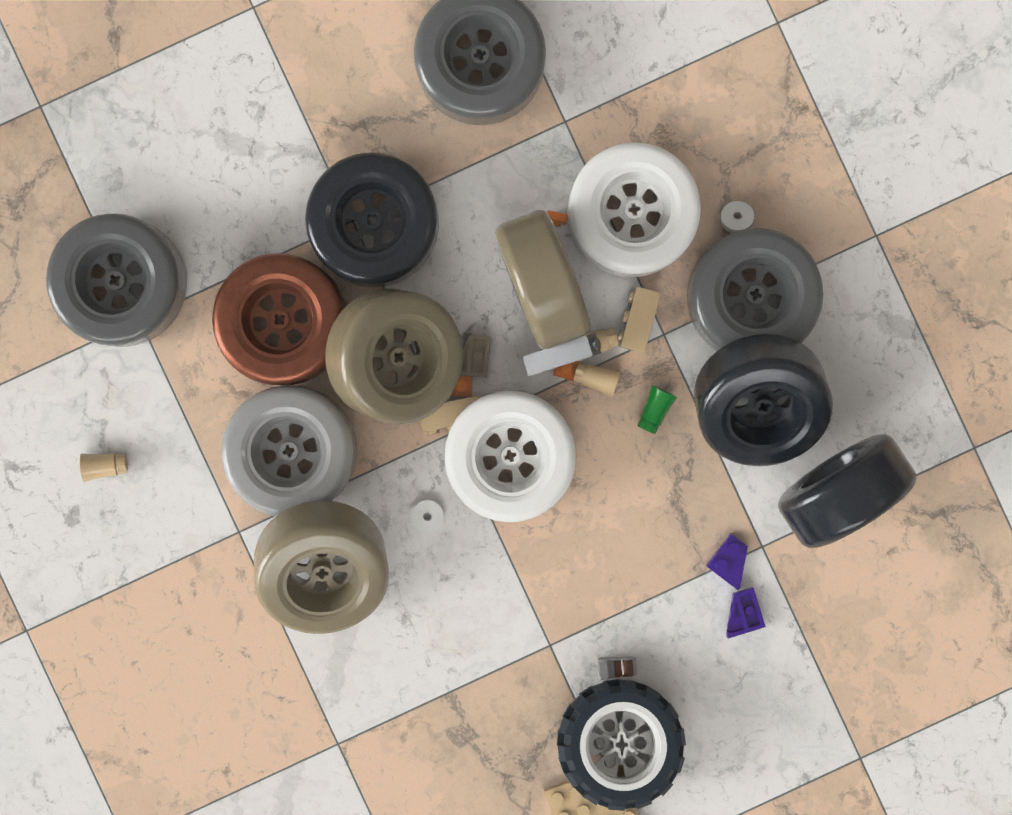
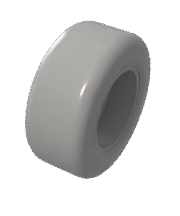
M301 386L272 387L248 398L230 418L222 441L223 468L230 485L243 501L262 513L277 516L283 511L302 503L333 501L344 490L353 474L357 458L356 437L352 424L345 412L325 394ZM290 424H297L303 427V432L298 438L290 436ZM274 428H278L282 435V439L278 443H274L267 438V435ZM309 438H314L317 444V451L306 452L303 443ZM288 445L290 448L295 449V452L292 453V457L290 454H286L285 450L288 449ZM274 450L277 459L271 464H266L263 451ZM302 459L313 463V467L306 474L301 473L298 467V463ZM282 464L291 467L290 478H283L277 475V470Z

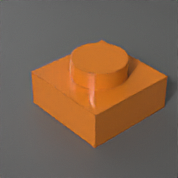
M547 211L556 227H561V224L566 225L567 214Z
M576 361L557 367L553 375L573 381L579 362Z
M460 376L451 396L472 397L473 376Z

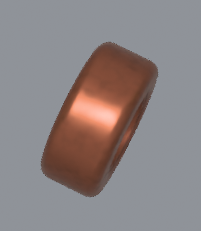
M265 254L244 262L223 282L214 302L212 313L213 332L217 345L225 359L233 368L247 378L270 385H295L311 380L326 370L325 350L328 335L334 321L346 307V303L334 280L314 263L292 254ZM284 293L296 297L295 303L290 308L282 305V295ZM267 296L272 297L275 305L270 311L264 310L259 305ZM301 309H306L308 322H296L295 313ZM278 316H285L283 319L284 324H277L279 321ZM254 318H266L267 327L261 331H256ZM292 329L298 330L303 335L295 344L290 343L287 335ZM273 332L280 335V345L278 347H273L266 343V339Z

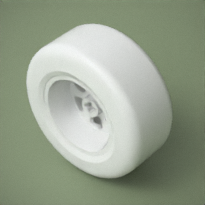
M623 143L601 151L582 168L569 196L567 209L568 225L577 248L588 261L599 269L622 277L647 276L659 272L672 264L686 251L693 241L701 216L700 195L692 174L672 153L647 143ZM635 183L637 186L636 195L627 197L622 186ZM648 189L652 190L658 198L652 204H646L642 199ZM611 195H614L621 201V205L617 210L606 207ZM631 206H634V209H638L635 216H633L632 212H628ZM648 212L660 213V219L656 226H652L646 221ZM616 217H620L624 221V226L619 232H616L609 224V221ZM639 224L644 231V236L631 238V226Z
M501 390L479 397L461 411L448 433L445 445V468L449 482L457 496L466 506L488 519L501 522H520L540 516L551 509L563 497L570 486L575 472L576 446L569 425L554 406L528 392ZM509 428H516L522 431V435L517 442L508 440L507 430ZM493 433L498 434L502 441L497 449L486 444V441ZM529 441H534L537 454L525 455L523 445ZM507 450L516 453L513 456L514 460L510 461L509 458H504L507 455ZM495 456L497 465L491 470H487L483 463V457ZM523 462L534 466L533 471L527 477H523L518 470ZM502 469L512 471L513 480L511 483L498 480Z

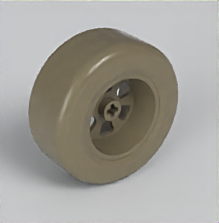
M536 210L500 224L495 232L498 246L524 316L538 347L546 350L586 335L590 330L588 312L568 255L549 214L544 210Z
M400 289L374 290L350 302L334 321L326 343V370L337 395L354 411L388 424L413 423L436 412L453 393L462 370V340L458 327L451 315L444 307L430 297ZM395 328L405 330V335L401 342L394 341L393 331ZM383 335L386 345L382 350H379L375 346ZM414 341L416 355H409L407 347ZM380 357L382 366L374 372L372 358ZM410 362L413 364V367L406 376L403 368ZM389 370H394L396 373V382L394 384L385 383L384 381Z
M312 501L293 506L271 520L259 536L254 552L255 589L265 611L274 620L290 629L310 634H327L348 629L373 613L387 591L389 566L382 534L376 524L365 513L344 503ZM338 555L347 559V561L336 563L333 558ZM306 557L310 558L307 564L298 563ZM337 571L344 572L335 578L332 577ZM306 572L310 577L306 580L296 574Z

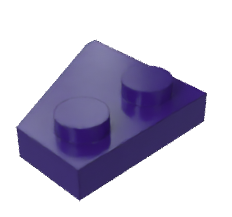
M730 533L706 567L739 590L748 546Z
M750 587L734 592L732 594L726 637L729 639L766 627L754 588Z

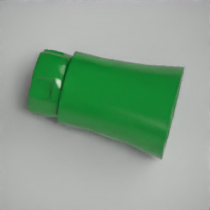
M651 385L649 396L637 426L655 434L670 407L678 397Z

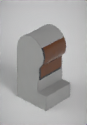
M598 658L600 681L636 676V658Z

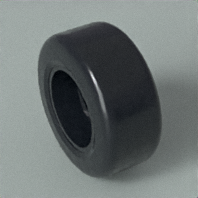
M360 153L336 162L317 180L306 206L305 222L307 236L317 257L337 276L360 286L384 287L407 279L427 261L434 249L438 236V210L429 185L411 165L388 154ZM374 193L386 196V201L380 208L372 205V195ZM357 198H361L365 204V209L360 213L350 209V205ZM392 208H398L400 221H388L386 213ZM377 216V224L371 223L368 225L370 223L369 217L375 218ZM349 219L358 220L360 228L353 234H349L346 228V221ZM386 228L396 233L394 239L388 244L383 242L380 235ZM364 234H370L374 237V246L372 248L360 245V240Z
M758 334L732 341L716 351L705 362L695 382L694 401L699 427L704 439L720 456L738 464L771 466L790 461L813 447L823 436L831 421L833 401L824 369L816 355L808 347L789 337L775 334ZM768 388H779V389H777L776 391H773V390H770V389H768ZM789 396L783 404H777L778 398ZM741 398H748L747 404L735 406ZM749 411H753V412H755V413H757V414H751V413H748V412H749Z
M887 434L874 435L840 451L797 480L780 497L778 509L803 546L808 548L826 546L861 529L895 506L915 485L916 473L891 436Z

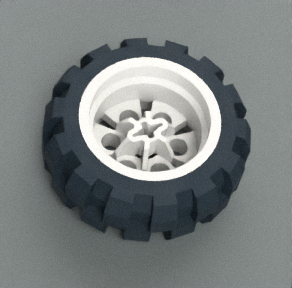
M606 680L597 685H591L579 693V696L568 705L564 712L557 734L558 759L565 776L583 798L595 805L607 807L609 810L625 811V809L629 808L640 809L652 804L651 801L660 795L664 796L674 785L672 782L677 773H681L685 760L683 757L684 745H686L685 733L679 722V715L671 703L656 690L632 680ZM615 711H623L620 722H617ZM607 719H611L614 722L611 730H605L603 727V723ZM627 719H633L634 727L630 730L624 728V722ZM646 722L649 730L638 733L636 730ZM594 725L603 731L601 735L591 732ZM620 735L622 740L626 743V745L622 747V753L620 751V748L616 746V743H619L620 741ZM638 737L645 739V744L641 748L635 746V740ZM596 738H603V747L595 748L593 746L594 740ZM639 752L650 755L647 763L637 756ZM602 753L601 758L593 763L591 756ZM607 756H613L615 759L614 764L610 767L604 764ZM634 756L635 763L632 766H626V757ZM618 764L623 765L625 777H617Z

